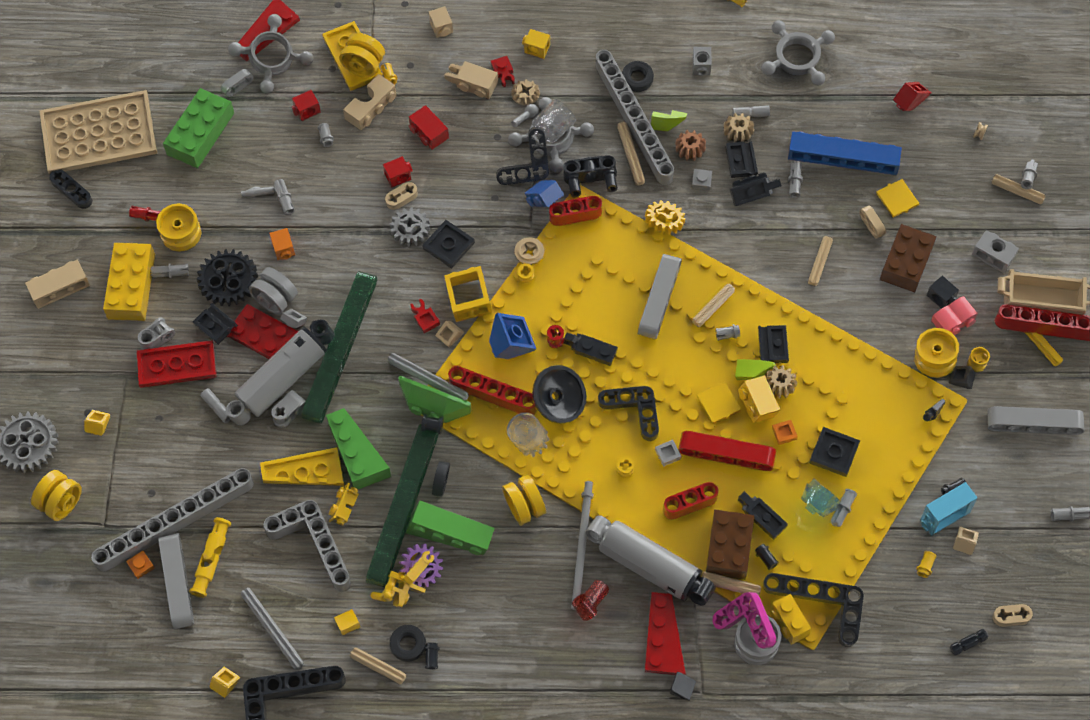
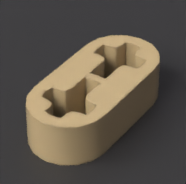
M407 182L387 193L385 196L387 207L391 210H396L413 201L418 195L417 186L412 182Z
M870 205L860 209V216L874 238L878 239L886 234L885 226Z
M1024 604L1000 606L994 611L992 619L996 625L1001 627L1025 625L1031 620L1033 612L1029 606ZM1020 611H1023V614H1027L1024 619L1021 615H1017ZM1000 612L1007 616L1004 621L1001 617H998Z

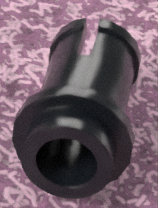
M959 478L949 485L944 484L943 488H941L942 495L965 483V479Z
M762 544L755 549L756 557H760L768 570L773 569L779 564L769 551V546Z
M426 643V647H424V651H426L425 669H438V651L440 650L438 643Z

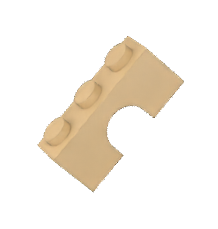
M380 74L367 85L368 95L372 100L361 102L354 98L343 109L345 120L359 130L369 126L372 119L377 114L382 113L384 107L396 97L395 85Z

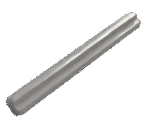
M391 353L388 357L391 365L430 386L462 400L468 399L469 395L466 391L399 355Z
M250 588L244 589L241 592V596L295 670L304 666L303 660Z

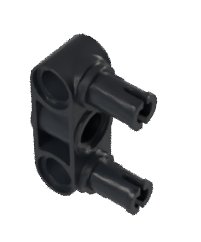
M605 155L569 160L563 165L564 181L569 185L571 197L575 198L581 195L580 183L605 180L608 192L612 193L618 189L616 182V160L613 156Z

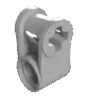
M164 318L156 319L151 325L140 331L138 341L142 350L159 348L174 337L175 330L165 323Z
M289 391L272 408L271 413L275 426L279 428L288 426L306 409L308 403L295 391Z

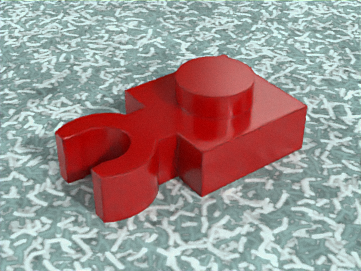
M508 56L491 60L492 69L498 72V78L501 77L502 86L506 87V80H510L512 84H515V78L512 75L513 67Z
M419 299L421 305L419 308L414 307L413 304H410L411 311L417 314L414 316L415 321L425 334L439 326L440 321L431 307L425 309L424 301Z

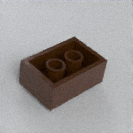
M901 224L883 267L880 280L915 293L937 236Z
M714 509L706 572L746 580L754 515Z

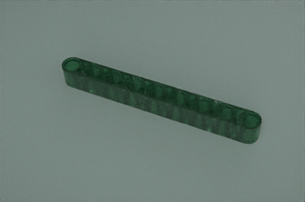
M361 271L357 272L334 329V339L327 347V352L323 357L304 405L302 419L320 424L323 422L377 284L376 275Z
M419 424L370 563L366 583L385 588L402 545L439 436L434 431H421V424Z

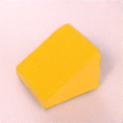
M92 410L84 420V431L102 436L110 419V414Z
M353 609L334 617L342 636L360 628V623Z
M223 667L212 677L210 688L226 698L238 683L240 677L226 667Z

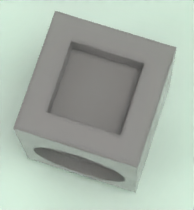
M693 47V75H711V47Z

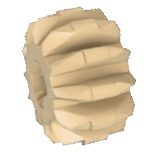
M736 113L733 117L728 116L727 121L724 122V135H727L728 141L734 139V142L749 141L751 135L754 134L753 121H750V116L744 117L743 113L740 116Z
M782 365L780 369L774 366L772 371H767L765 378L773 395L777 394L779 399L781 395L787 398L789 393H794L797 381L795 380L796 374H791V368L784 370Z

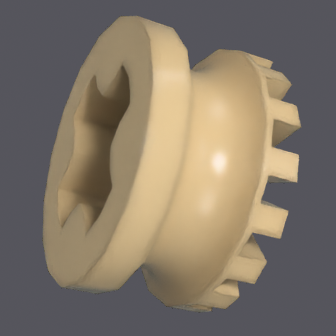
M979 122L973 137H979V140H982L988 125H982Z

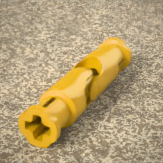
M214 518L215 524L212 533L208 535L205 550L202 553L194 575L196 579L193 587L189 590V593L196 597L205 598L207 596L206 590L209 582L213 579L219 555L226 541L227 529L231 527V522L224 518ZM205 561L208 562L210 565L204 567Z

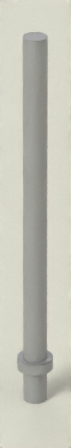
M585 481L584 492H582L581 496L583 498L571 604L572 610H579L587 541L585 531L588 528L591 499H593L594 495L592 493L593 482Z

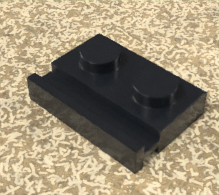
M749 141V143H726L725 148L731 178L749 177V175L757 176L758 169L752 141Z
M213 303L193 321L197 328L218 345L232 332L231 329L238 326L235 321Z
M786 325L758 326L760 360L788 363Z

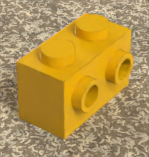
M765 376L744 381L738 389L740 399L743 400L747 408V414L751 417L753 423L772 419L780 411Z
M791 594L772 603L771 616L778 622L782 635L785 639H788L791 645L809 636L811 627Z

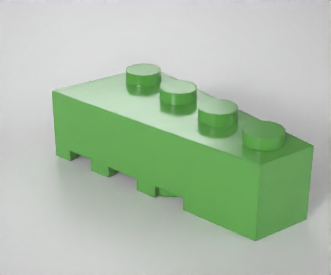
M344 408L326 415L328 425L354 488L361 489L391 477L389 466Z
M419 500L411 516L406 533L464 549L474 555H484L488 550L495 528Z

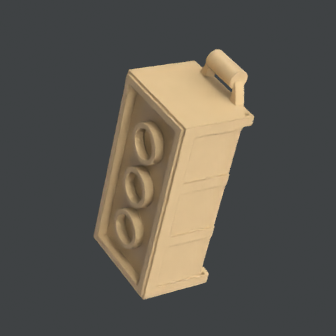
M1010 269L1007 276L998 278L997 292L1004 295V304L1085 315L1086 306L1090 305V301H1087V289H1090V285L1087 284V277L1075 279L1014 272V269Z

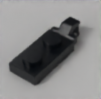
M769 177L729 189L734 206H739L770 196V194H773L772 189L782 185L780 179L770 181Z
M566 333L564 337V344L571 346V350L575 351V354L611 366L618 350L617 346L577 333L576 336Z
M745 491L738 496V501L743 506L742 510L745 514L754 515V522L773 540L788 527V523L762 499L755 496L751 498Z

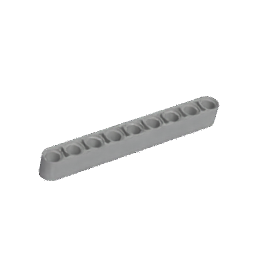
M600 50L596 54V69L624 121L627 123L657 181L662 185H669L673 181V164L612 54L608 50Z
M245 468L238 469L97 548L92 553L93 563L98 570L108 571L158 543L159 537L172 535L252 489L254 482L251 473ZM242 478H248L246 482H239ZM224 488H230L228 492H222ZM209 497L213 498L210 502H204ZM195 507L193 512H187L189 508ZM178 517L175 522H169L171 518ZM155 527H160L157 532H152ZM137 537H143L141 541L134 542ZM125 547L122 552H116L118 548ZM102 557H107L104 562L99 563Z

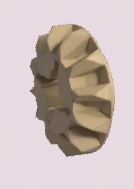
M525 79V81H518L516 85H513L511 95L516 103L529 105L538 100L540 90L534 81L530 82ZM523 88H524L526 91L529 90V96H528L525 92L523 93V91H522Z
M524 238L516 244L515 256L522 264H538L539 260L543 259L544 246L538 239ZM526 248L530 251L533 250V256L529 253L526 254Z

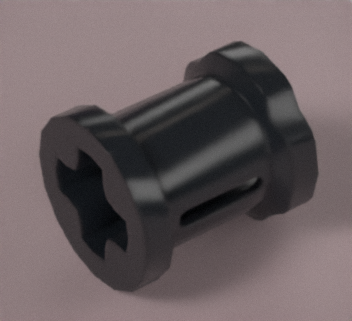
M424 414L421 431H434L441 435L444 417L433 418Z

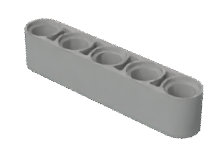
M663 254L640 321L638 335L657 339L682 262L681 258Z
M994 406L987 409L988 429L991 431L1078 435L1085 431L1084 414L1080 410Z
M176 533L159 537V547L173 629L194 625V616L180 535Z

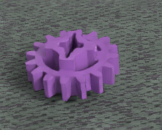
M415 544L414 550L407 548L408 554L401 555L404 561L399 562L400 565H403V568L399 571L407 574L410 570L409 568L414 566L422 556V553L430 551L429 556L434 555L433 563H429L428 567L413 582V584L416 582V585L420 587L422 584L424 587H429V582L432 584L436 583L434 577H441L438 570H443V567L439 566L443 559L437 558L440 554L439 552L433 553V546L427 549L426 544H422L421 547ZM418 553L414 560H410L414 554ZM432 571L431 574L424 579V577H426V573Z

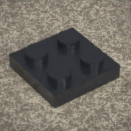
M445 220L422 247L452 269L473 246L475 239Z
M823 427L809 463L847 477L860 440Z

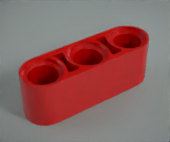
M598 196L556 202L549 207V221L554 226L594 220L602 214V200Z
M706 482L667 497L663 506L664 516L673 520L715 504L719 491L717 485L713 482ZM709 491L712 492L714 495L709 497L706 496L704 493ZM692 498L696 502L688 503L686 499ZM674 505L677 507V509L670 510L668 509V506Z

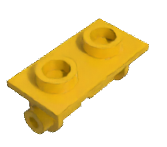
M350 483L339 488L336 495L338 500L336 505L333 504L329 511L331 517L328 522L336 519V523L341 526L347 523L352 510L347 508L346 504L353 507L359 495L357 488L351 487L349 489Z

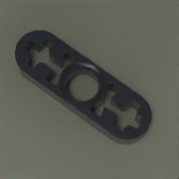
M60 169L50 173L49 178L52 185L81 209L91 206L93 200L90 193L65 171ZM56 177H59V178L62 177V180H63L64 183L62 184V182H61L59 179H55V178H56ZM73 185L76 187L73 192L66 191L69 186ZM80 194V196H81L82 198H84V199L86 198L87 200H86V201H84V200H81V201H80V198H79L78 195Z

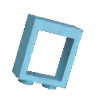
M965 482L927 504L920 519L923 529L934 535L969 514L977 500V496Z

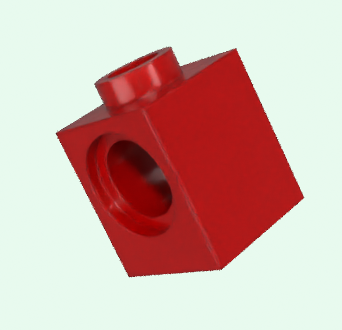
M312 90L292 98V111L295 116L298 115L301 121L321 113L319 102Z
M403 156L383 164L384 174L391 188L411 180L410 172H413L409 161L406 162Z

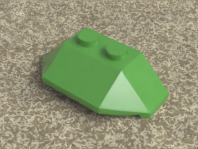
M403 376L398 378L408 408L415 415L427 414L428 417L433 418L444 417V423L466 416L472 411L471 402Z

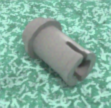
M322 123L317 127L321 137L320 143L324 147H330L333 145L334 137L331 136L329 125Z
M732 324L730 327L715 329L717 340L737 339V337H740L739 325L735 326V324Z

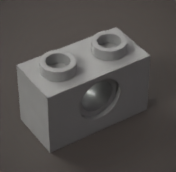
M986 230L976 244L972 256L1005 274L1015 259L1019 248L1013 243L1003 240L997 234Z

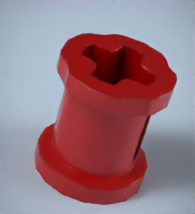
M552 325L547 330V342L551 348L557 349L564 344V330L559 325Z

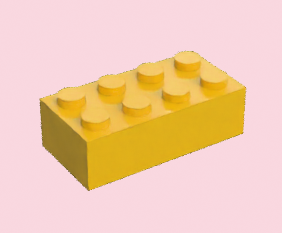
M114 243L103 307L108 320L145 321L152 280L151 267L154 266L155 252L151 244Z

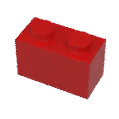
M426 105L409 116L410 130L412 133L418 134L425 146L428 145L433 150L449 139L448 128Z

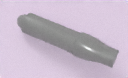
M274 186L264 188L252 187L246 191H241L242 197H255L274 194L276 189Z

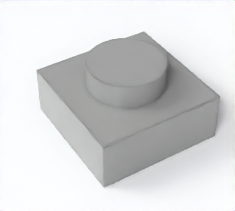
M694 169L692 188L710 190L712 171Z
M290 309L282 313L280 320L286 322V325L289 327L297 328L306 323L307 317Z
M673 440L655 447V451L663 466L681 459V454Z

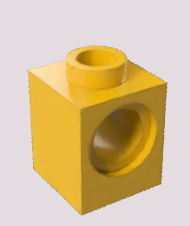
M530 29L528 35H525L522 41L524 53L544 59L550 47V35Z

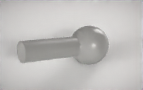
M535 104L527 105L525 112L511 122L512 126L517 127L526 119L536 117L539 114V108Z

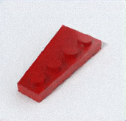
M273 0L238 43L242 47H248L259 34L270 31L268 17L272 14H277L282 19L280 27L277 28V33L280 34L293 27L300 21V18L284 2ZM274 40L261 42L255 49V55ZM240 54L246 62L249 60L248 54Z
M651 592L645 672L676 675L677 672L686 675L672 594Z

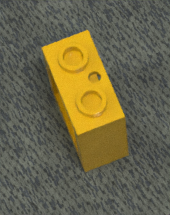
M481 266L470 267L467 270L444 275L456 322L493 313ZM479 280L484 298L456 305L452 287Z

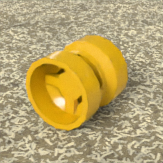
M983 347L974 348L971 351L967 365L971 366L975 372L983 371L990 358L988 350Z

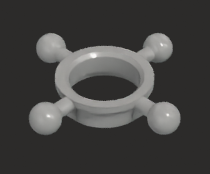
M272 14L268 17L270 31L259 34L250 46L242 47L237 42H232L228 46V52L232 56L248 54L252 67L265 75L264 80L260 83V90L265 94H269L274 90V84L271 81L272 76L285 72L290 67L292 60L300 61L303 65H310L313 62L311 52L294 53L288 40L282 34L277 33V28L282 23L281 17L277 14ZM265 40H276L285 47L287 55L280 64L268 66L257 59L255 55L256 47Z
M777 20L773 22L771 27L773 33L782 37L776 48L778 60L764 62L761 66L763 74L772 75L775 69L779 67L792 75L811 74L812 83L816 86L822 85L825 82V75L814 67L820 60V45L832 44L835 40L834 33L826 30L821 34L820 38L815 39L809 34L801 32L788 34L783 21ZM801 44L808 47L814 57L807 64L794 65L784 58L782 52L789 45Z
M543 97L539 101V108L544 113L534 119L530 129L532 127H539L546 122H557L566 129L567 135L563 141L557 144H546L547 156L552 158L549 167L551 171L558 173L563 170L564 165L563 161L559 159V154L564 153L570 148L574 135L582 134L585 137H589L593 134L594 127L588 122L583 123L580 127L570 125V122L564 115L550 111L553 102L550 98ZM517 132L511 133L508 137L509 144L517 147L522 142H528V133L525 135H520ZM532 135L531 137L535 138L536 145L539 144V140L537 139L536 135ZM542 149L535 150L540 154H544Z

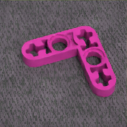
M755 592L743 593L713 615L712 622L717 629H729L743 618H746L758 647L762 649L772 648L776 643V635L759 595ZM735 606H737L739 609L738 616H735L734 614ZM757 615H759L761 619L759 626L755 622V617Z

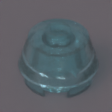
M814 478L809 484H806L801 496V500L807 504L805 508L813 515L817 513L821 517H825L837 510L836 507L841 503L833 493L820 485Z

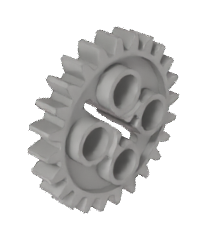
M27 411L24 417L20 412L17 419L12 415L11 422L5 420L6 426H0L2 431L0 433L1 463L6 465L9 470L13 468L15 472H18L20 468L23 473H26L27 468L34 472V466L41 469L42 462L48 464L47 457L54 458L51 452H57L54 445L59 444L56 439L59 436L55 431V426L52 425L50 419L46 420L44 415L39 417L37 412L31 416L30 412ZM31 427L29 431L24 432L26 428ZM16 440L14 444L9 445L11 441ZM39 440H44L42 443L37 444ZM27 452H28V455H27V456L22 457V455H23L24 453H27Z

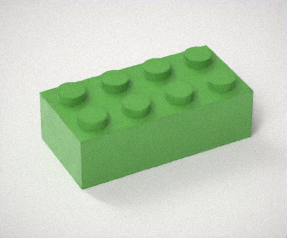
M200 88L163 142L166 154L198 168L234 115L232 102Z

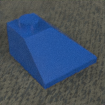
M502 313L495 315L489 339L495 358L511 359L536 350L524 317Z

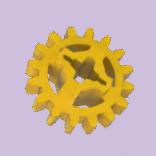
M660 200L659 204L654 201L652 205H648L645 213V222L649 223V228L654 227L655 232L659 230L661 234L667 232L668 235L671 234V231L675 234L678 230L681 231L686 218H684L685 213H681L682 208H676V204L670 205L669 201L663 203L662 200Z

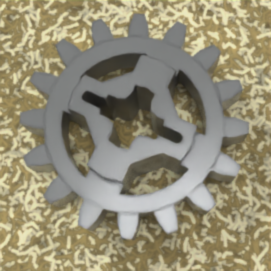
M410 207V210L407 211L403 208V213L397 211V217L392 216V223H390L391 235L394 236L395 241L400 239V245L407 242L409 247L411 243L417 246V241L424 242V237L429 236V218H426L425 212L420 214V209L413 211V207Z

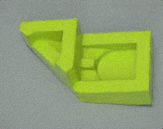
M672 110L671 115L653 111L651 126L653 130L669 131L683 122L687 117V113Z
M737 359L735 377L737 380H750L762 377L768 370H773L776 364L763 360Z

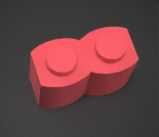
M963 296L937 311L932 316L931 321L936 328L948 330L955 336L961 331L960 328L972 326L976 322L975 319L978 313Z

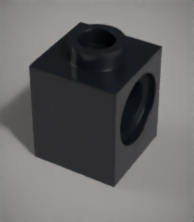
M942 275L929 287L926 296L942 309L958 299L959 289Z

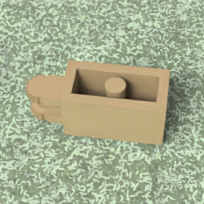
M464 61L462 66L450 64L449 70L453 73L448 72L444 76L447 81L457 84V88L488 99H490L498 84V72Z

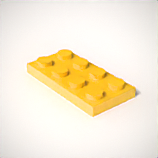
M355 21L322 34L350 91L369 84L378 74L383 76L379 67L374 76L361 77L351 73L340 63L339 56L344 47H346L345 44L350 35L361 33Z

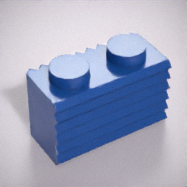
M541 180L526 191L525 195L527 197L526 201L531 207H550L552 203L558 201V198L561 199L564 193L555 180Z

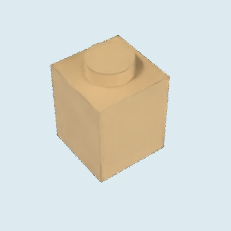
M445 6L429 11L430 24L436 38L453 33V24Z

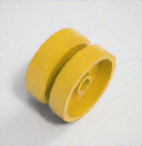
M363 33L351 34L345 44L346 47H344L339 56L340 63L355 75L361 77L374 76L379 63L385 55L384 47L379 41Z
M180 203L171 204L163 208L158 214L156 220L157 229L162 242L167 248L178 252L187 251L199 242L201 227L197 215L191 207Z
M932 328L924 331L916 343L914 362L917 369L929 377L940 378L947 376L956 366L959 342L950 331L943 328Z
M53 470L46 474L37 484L31 497V504L40 512H45L54 521H60L70 514L76 506L82 492V487L73 479H68L59 470Z
M528 474L518 478V487L513 482L502 486L503 495L508 507L521 526L530 522L531 514L536 518L546 514V507L540 492Z

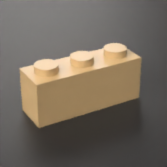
M78 259L70 261L57 269H52L44 275L34 277L25 283L38 309L90 286Z

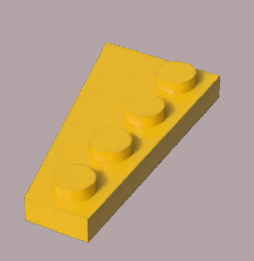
M337 447L260 463L263 483L344 486Z

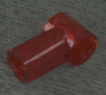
M595 580L584 594L574 598L572 606L583 621H588L597 614L598 610L596 607L609 593V587L601 580Z

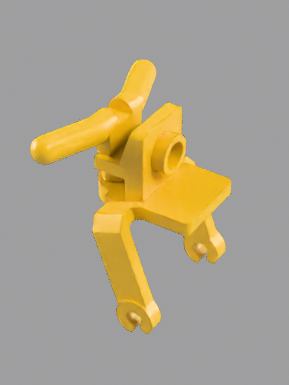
M430 551L423 552L414 566L409 568L410 570L407 574L400 571L398 573L391 571L389 581L383 593L374 591L370 595L371 598L383 602H390L393 599V606L403 607L409 599V590L416 593H425V588L417 586L413 582L429 563L433 562L434 555H430V558L427 559L426 556L430 554ZM418 553L414 554L410 560H414Z

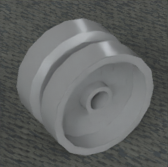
M266 267L259 275L260 280H255L251 284L249 292L264 308L280 315L287 307V302H291L298 294V291L294 284L282 273L271 267Z
M759 615L755 617V622L758 626L761 622ZM769 616V621L776 635V643L772 648L762 649L757 646L746 618H743L737 627L734 640L735 650L739 657L748 664H766L778 652L782 635L779 625Z

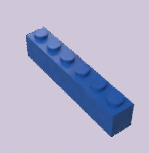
M792 131L788 160L897 175L902 147Z

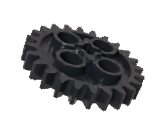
M225 249L224 254H221L218 250L217 256L210 254L211 260L204 259L206 265L200 264L201 270L197 271L199 277L196 279L199 283L198 288L201 290L202 296H206L207 301L212 299L214 305L219 301L220 306L227 302L228 307H230L233 301L236 305H238L239 299L244 302L245 295L251 297L249 287L257 280L258 273L256 272V265H254L252 259L249 260L247 254L243 256L242 251L236 254L234 249L231 253H228L227 249Z

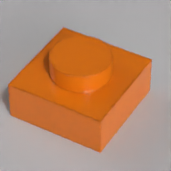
M791 420L772 425L778 445L797 440L798 436Z
M144 551L126 561L137 579L155 568Z

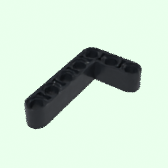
M770 573L765 577L763 588L769 594L781 596L791 594L793 598L842 605L838 641L844 647H851L857 642L864 593L861 588ZM775 579L778 586L776 588L768 587L767 580ZM795 582L798 590L795 592L790 591L787 588V584ZM808 586H816L818 594L811 595L808 592ZM830 588L838 591L837 598H831L828 595ZM849 592H856L859 596L858 601H851L848 597ZM847 612H853L856 615L854 622L846 619ZM844 632L852 633L854 638L852 642L844 640Z
M328 666L248 679L243 685L246 720H267L266 700L342 688L346 683L343 669L339 666ZM334 674L341 675L337 681H332L331 677ZM319 677L320 681L317 684H311V679ZM292 681H300L297 687H290ZM272 684H279L278 689L274 691L269 690ZM252 687H259L256 693H249ZM256 706L261 707L258 713H251L252 708Z

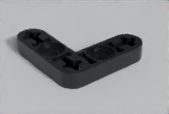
M532 127L528 132L531 163L499 168L496 172V178L501 185L540 181L548 177L549 165L544 131L540 127ZM535 131H538V133L541 134V136L538 137L539 144L537 145L535 138L531 137L535 134ZM536 149L544 151L541 158L534 157L533 153ZM539 167H542L543 170H546L542 173L543 175H539L538 172L533 173L534 177H531V172L529 168H532L533 172L538 171ZM514 170V175L516 179H513L512 176H507L506 180H503V178L499 176H502V172H506L507 175H511V171ZM519 170H527V176L519 178L517 176Z
M638 386L607 389L599 393L598 404L603 409L637 407L643 439L653 441L658 437L659 426L655 397L650 387ZM634 393H637V400H634ZM643 393L648 395V399H644ZM623 394H629L631 400L624 402L620 397ZM605 396H608V399H609V402H608V403H605V400H604V397H605ZM649 409L653 412V415L651 417H644L642 412ZM647 423H651V430L653 431L651 435L647 432Z

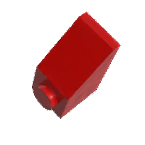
M906 82L893 101L897 103L896 106L900 110L912 111L930 96L932 92L919 82Z

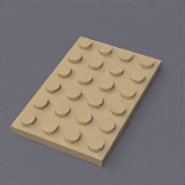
M147 90L39 110L49 175L52 171L60 169L71 171L158 154Z

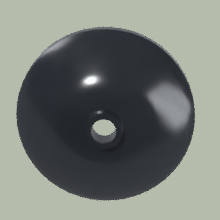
M561 365L550 366L542 370L534 381L532 390L534 404L540 414L549 421L567 423L576 419L584 410L586 389L582 379L572 369Z

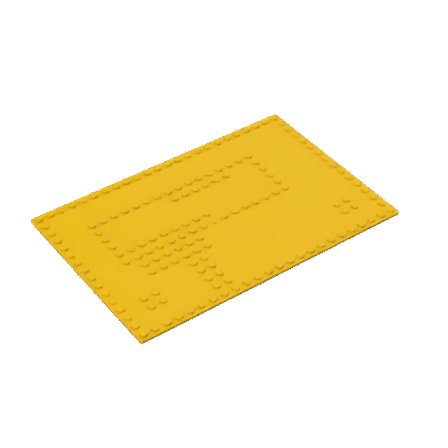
M580 185L581 195L574 198L569 194L565 201L598 196L602 200L601 216L594 220L562 226H554L549 221L536 238L544 246V255L538 264H531L534 268L533 280L524 283L518 279L517 269L522 265L521 261H519L490 300L493 313L479 316L435 375L449 382V370L454 366H460L532 393L534 381L542 370L554 365L566 366L575 371L584 383L586 389L584 410L573 421L554 423L543 417L538 410L535 415L528 417L469 395L466 401L471 402V413L443 423V429L521 476L528 474L535 485L582 512L583 498L581 496L582 492H584L585 481L593 482L592 493L594 495L593 499H591L590 518L595 519L596 516H603L611 524L614 521H620L701 569L703 572L706 571L714 509L745 514L742 510L743 506L738 501V496L744 491L751 498L755 496L762 499L788 523V527L773 540L755 522L753 523L746 580H736L761 586L759 597L767 615L771 618L772 603L785 596L769 594L764 590L763 581L770 573L855 586L965 407L967 399L678 238L668 235L667 232L663 234L659 230L655 232L654 227L649 228V223L645 222L642 218ZM528 249L527 252H526V254L529 253L530 255L533 256V250L530 251V250ZM663 254L681 258L682 262L657 339L638 335V328ZM523 271L524 276H528V271ZM726 284H731L735 288L734 293L701 327L694 325L692 322L693 318ZM502 313L524 317L536 350L511 359L495 358L489 343L495 315ZM732 324H735V326L739 325L740 337H737V339L717 340L716 328L730 327ZM552 325H559L564 330V337L566 333L576 336L578 333L617 346L618 350L611 366L575 354V351L571 350V346L566 344L557 349L551 348L547 342L548 328ZM786 325L789 362L775 364L778 369L782 365L784 370L791 368V374H796L797 386L794 388V393H789L787 398L781 395L778 399L777 394H774L780 411L774 418L753 423L751 417L747 414V408L743 400L739 396L738 389L747 380H737L735 377L737 359L760 360L758 326ZM455 376L453 379L459 380L462 377ZM726 382L741 411L729 416L728 419H722L712 424L697 394L708 390L710 386L715 387ZM479 383L471 384V386L474 387L479 385ZM638 386L650 387L655 397L659 426L658 437L653 441L643 439L637 407L603 409L598 404L599 393L607 389ZM492 389V390H489L488 392H489V393H495V392H497V390ZM634 393V400H637V393ZM643 393L644 399H648V395ZM623 394L620 397L624 402L631 400L629 394ZM508 396L506 399L513 400L515 397ZM608 396L604 397L605 403L609 402ZM941 399H944L945 404L937 418L932 421H925L923 419L925 411ZM532 403L524 404V406L530 407L533 405ZM646 409L642 412V415L644 417H651L653 412ZM791 420L798 436L797 440L778 445L772 425ZM647 423V432L651 435L653 432L651 430V423ZM823 427L860 440L847 477L809 463ZM683 431H693L775 448L777 452L773 470L762 471L682 454L680 460L663 466L655 451V447L673 440L678 449L681 433ZM622 457H629L634 462V472L628 477H623L617 472V462ZM624 463V466L620 467H623V470H627L628 464ZM706 482H713L717 485L719 491L715 504L673 520L664 516L663 506L667 497ZM846 489L855 491L857 496L850 507L851 512L847 513L840 527L833 526L830 521L836 510V504L840 502ZM709 491L704 493L706 496L709 497L714 495L712 492ZM692 498L686 499L688 503L696 502ZM674 505L668 506V509L676 510L677 507ZM762 544L769 546V551L779 562L771 570H768L760 557H756L755 549ZM775 579L767 580L768 587L776 588L778 586ZM795 582L787 584V588L790 591L795 592L798 590ZM808 586L807 589L811 595L818 594L816 586ZM716 587L714 591L730 602L742 595V593ZM830 588L828 595L831 598H837L838 591ZM793 598L811 627L809 636L798 641V643L810 650H815L842 605Z

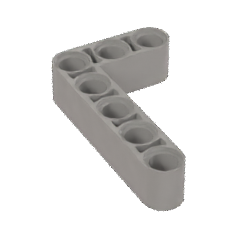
M304 501L265 519L263 525L266 534L274 540L307 527L334 588L340 592L350 588L351 580L320 508L315 501ZM310 509L315 510L313 514H306ZM291 517L297 518L294 522H288ZM278 525L276 530H269L271 526ZM317 526L323 527L320 531H314V528ZM324 543H330L328 548H321ZM332 560L338 561L336 565H329V562ZM339 577L346 578L342 583L336 582Z

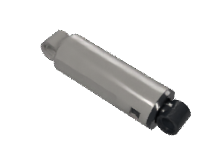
M320 319L313 322L310 328L311 332L306 327H303L235 392V396L239 400L231 401L226 407L227 415L235 424H246L251 418V413L256 417L263 414L327 352L324 345L331 343L335 336L327 321Z
M596 516L585 531L589 540L600 544V552L683 602L690 598L695 604L705 606L716 590L712 581L701 577L703 572L701 569L620 521H614L611 524L605 517Z

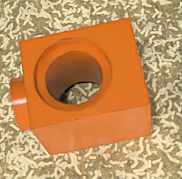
M288 228L270 233L277 260H286L291 256H295Z

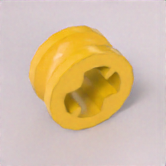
M522 264L518 267V279L524 283L531 282L534 278L533 266ZM527 270L528 276H524L523 271Z
M622 457L618 460V474L628 477L634 472V462L631 458ZM624 463L628 464L627 470H623V467L620 466H624Z

